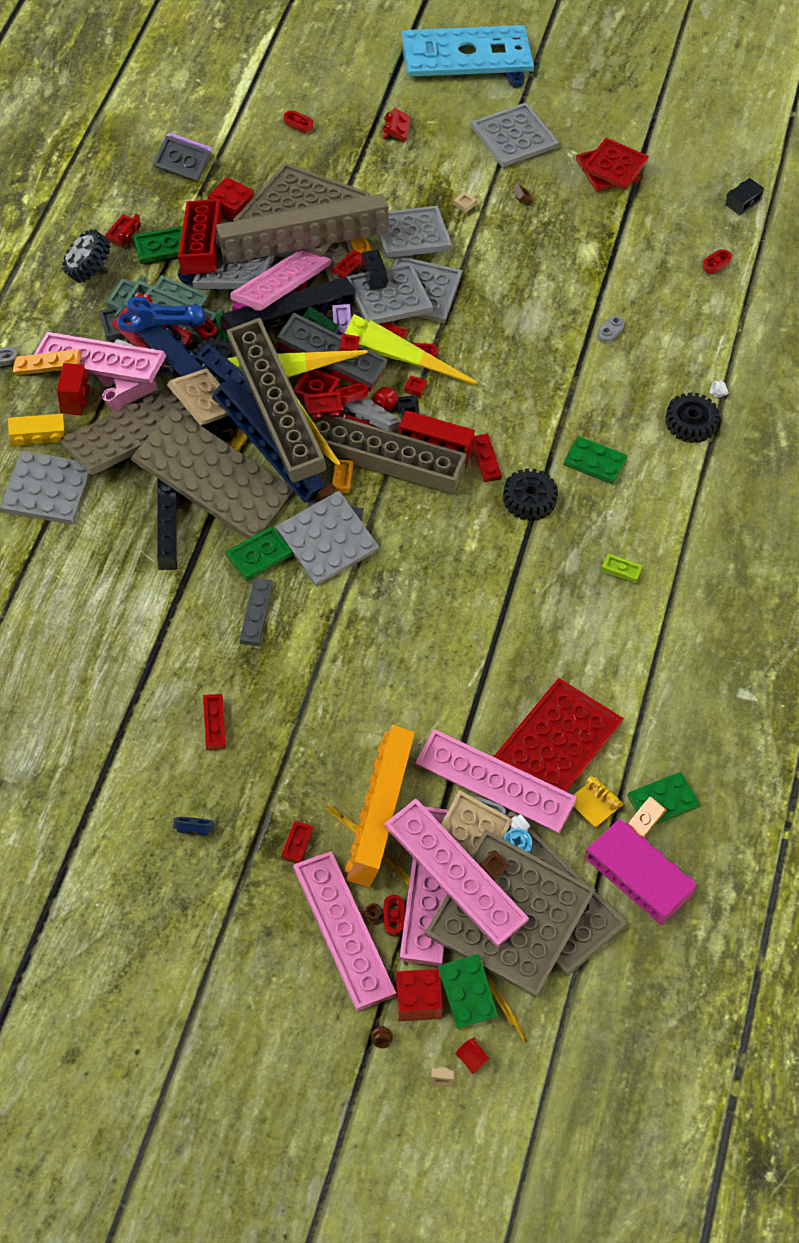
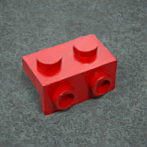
M395 107L391 112H387L384 117L385 125L382 129V138L386 140L391 135L405 142L408 136L411 116Z
M122 214L105 234V237L111 243L123 247L131 240L132 235L139 231L141 227L140 215L135 214L131 218Z
M340 391L303 396L305 411L311 417V420L321 419L322 416L328 415L330 418L339 417L343 413L344 409L341 404Z

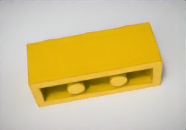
M63 414L8 418L11 446L59 443V440L65 436Z

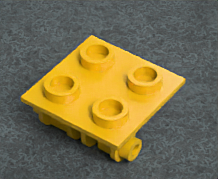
M591 776L587 780L588 784L574 794L577 800L573 807L596 828L621 808L624 803L606 788L597 777Z

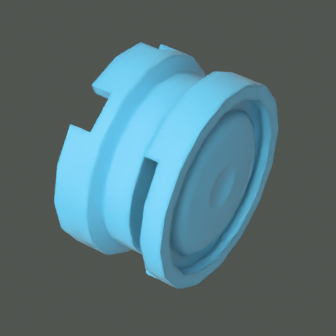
M516 828L511 829L505 834L504 840L530 853L532 839L528 832Z

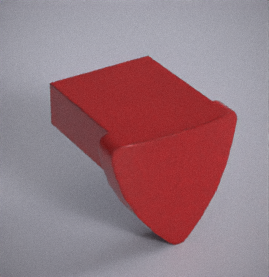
M475 1037L466 1041L455 1053L472 1074L476 1073L490 1060L479 1046Z

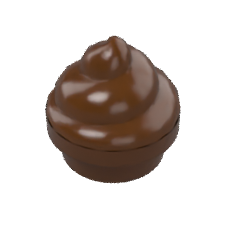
M379 1026L371 1033V1040L377 1048H387L393 1040V1034L387 1027Z

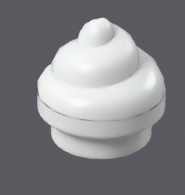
M714 381L710 388V394L715 398H721L729 394L725 382Z
M522 814L512 817L510 830L517 828L528 832L527 829L531 826Z

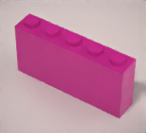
M621 819L615 822L586 850L585 859L660 925L664 924L694 895L697 887L690 876L683 874L675 863L668 861L660 850L654 849L646 838L639 836L628 823H624Z

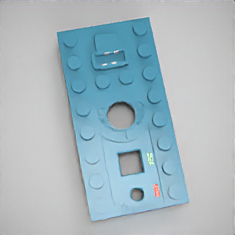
M525 25L402 30L401 33L403 56L408 77L534 71ZM462 45H471L476 48V52L473 54H463L458 48ZM491 45H504L506 52L492 53ZM516 46H520V47H522V49H521V50H517V49H515V47H516Z

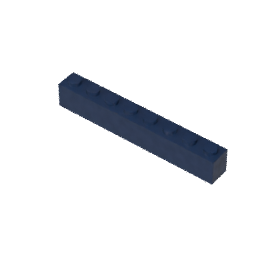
M161 325L135 332L151 349L165 352L164 362L168 366H173L174 372L179 377L206 368L209 370L205 364L200 365L197 362L198 358L194 353H188L185 350L186 346L180 340L176 341L173 338L174 334L168 328L164 329ZM217 376L214 377L219 382V384L222 383V381ZM230 416L221 418L226 424L232 425L233 429L237 426Z
M235 379L223 382L218 386L212 396L304 503L315 499L317 493L327 486L323 480L315 474L292 483L257 404Z

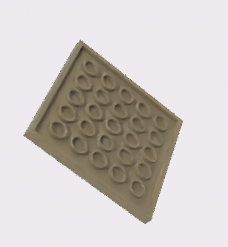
M284 163L233 219V222L371 196V193ZM332 244L302 250L321 257Z
M485 829L470 856L480 865L483 860L496 851L510 865L509 869L495 880V883L528 916L529 921L497 948L447 894L424 935L464 958L480 954L485 970L536 998L592 898L595 889Z

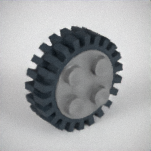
M95 229L85 231L84 234H80V237L74 240V244L70 245L71 249H67V255L63 258L65 260L62 262L63 272L78 283L90 280L91 276L94 277L96 275V271L106 274L109 270L104 266L105 262L103 261L109 257L107 254L110 253V241Z

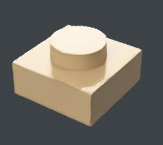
M463 192L453 200V205L465 213L477 203V199L466 192Z
M445 1067L432 1068L430 1085L452 1087L454 1071Z

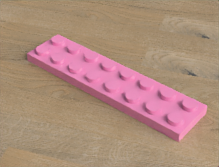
M298 250L231 292L230 299L237 301L238 304L250 306L254 310H262L330 266L331 259Z
M51 332L46 333L35 354L79 349L82 353L80 364L85 365L86 372L148 384L152 383L166 357L165 352L160 350Z
M433 729L415 762L416 766L489 801L496 802L509 811H513L518 815L522 814L524 818L557 834L563 828L577 800L576 796L436 729Z
M416 798L385 823L388 831L497 948L529 921L528 916Z
M425 807L441 824L448 810ZM414 858L412 859L399 960L439 966L442 965L444 946L426 937L424 933L447 893Z
M332 851L294 864V872L356 1012L396 997V991Z

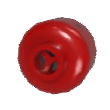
M387 386L379 388L372 397L373 403L383 407L387 412L396 405L398 400L396 392Z

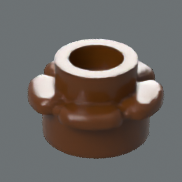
M369 904L363 911V917L367 919V922L375 924L383 919V909L378 904Z

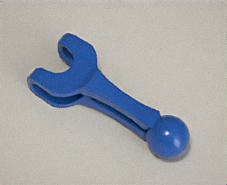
M132 297L126 304L129 313L121 314L117 320V325L123 332H139L147 327L158 325H189L191 327H199L206 320V312L203 307L196 304L188 307L186 305L161 306L149 303L145 297Z

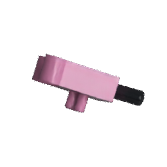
M160 366L156 376L173 375V366ZM96 375L104 387L116 384V389L108 388L102 394L103 400L111 411H119L123 406L141 397H146L147 394L158 389L155 378L151 384Z

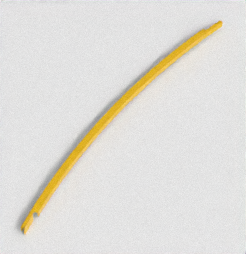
M328 804L326 810L355 834L357 825L345 815L341 819V814ZM384 851L382 860L409 886L410 876ZM485 971L492 996L510 1026L514 1025L523 1042L527 1041L509 1006Z

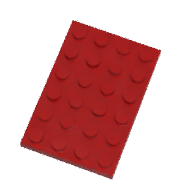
M558 678L493 757L568 792L620 727L624 718Z

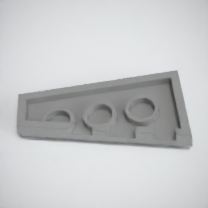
M366 397L362 400H355L342 405L343 412H353L356 414V418L370 420V424L386 431L399 429L400 419Z

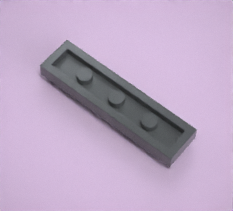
M254 577L240 644L259 647L273 580Z

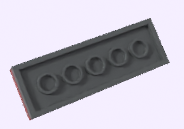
M293 313L277 336L276 346L290 353L339 351L342 336ZM359 345L358 350H367L368 353L324 366L332 376L340 379L343 378L353 384H365L368 386V391L371 392L386 369L388 359Z

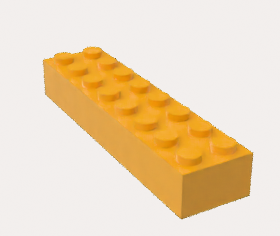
M392 725L389 732L385 731L382 741L379 743L377 749L378 757H376L373 764L374 772L371 774L368 782L370 787L365 794L363 801L365 805L360 812V823L357 825L354 834L356 838L349 852L351 854L350 860L348 859L345 867V872H348L347 881L370 888L379 871L389 833L385 823L394 814L415 734L413 731Z

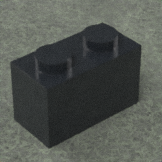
M748 178L727 193L725 205L740 216L761 201L764 188L751 178Z
M379 250L362 252V270L369 289L387 288V271Z

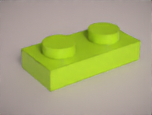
M608 553L601 571L636 584L643 565Z

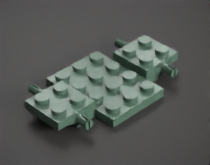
M140 275L136 282L122 278L107 300L106 306L117 311L113 316L116 319L127 307L126 304L129 299L136 297L138 293L142 295L147 294L153 300L152 304L161 306L186 305L187 307L193 304L204 307L209 295L163 275L160 276L153 287L144 283L146 277ZM204 308L206 316L216 324V313ZM218 309L217 313H225V311ZM168 325L169 330L174 329L173 327ZM177 325L181 329L185 327L192 334L190 336L193 339L192 343L198 345L199 343L202 344V341L205 340L189 325ZM174 334L173 338L181 341V336Z

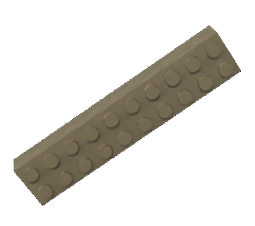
M382 193L218 224L216 228L219 254L224 265L389 233L388 204Z
M261 318L226 330L230 345L291 482L294 483L326 471L322 452Z
M328 415L322 416L321 419L312 420L336 458L354 461L356 466L454 494L465 468L466 453L340 416L330 418Z

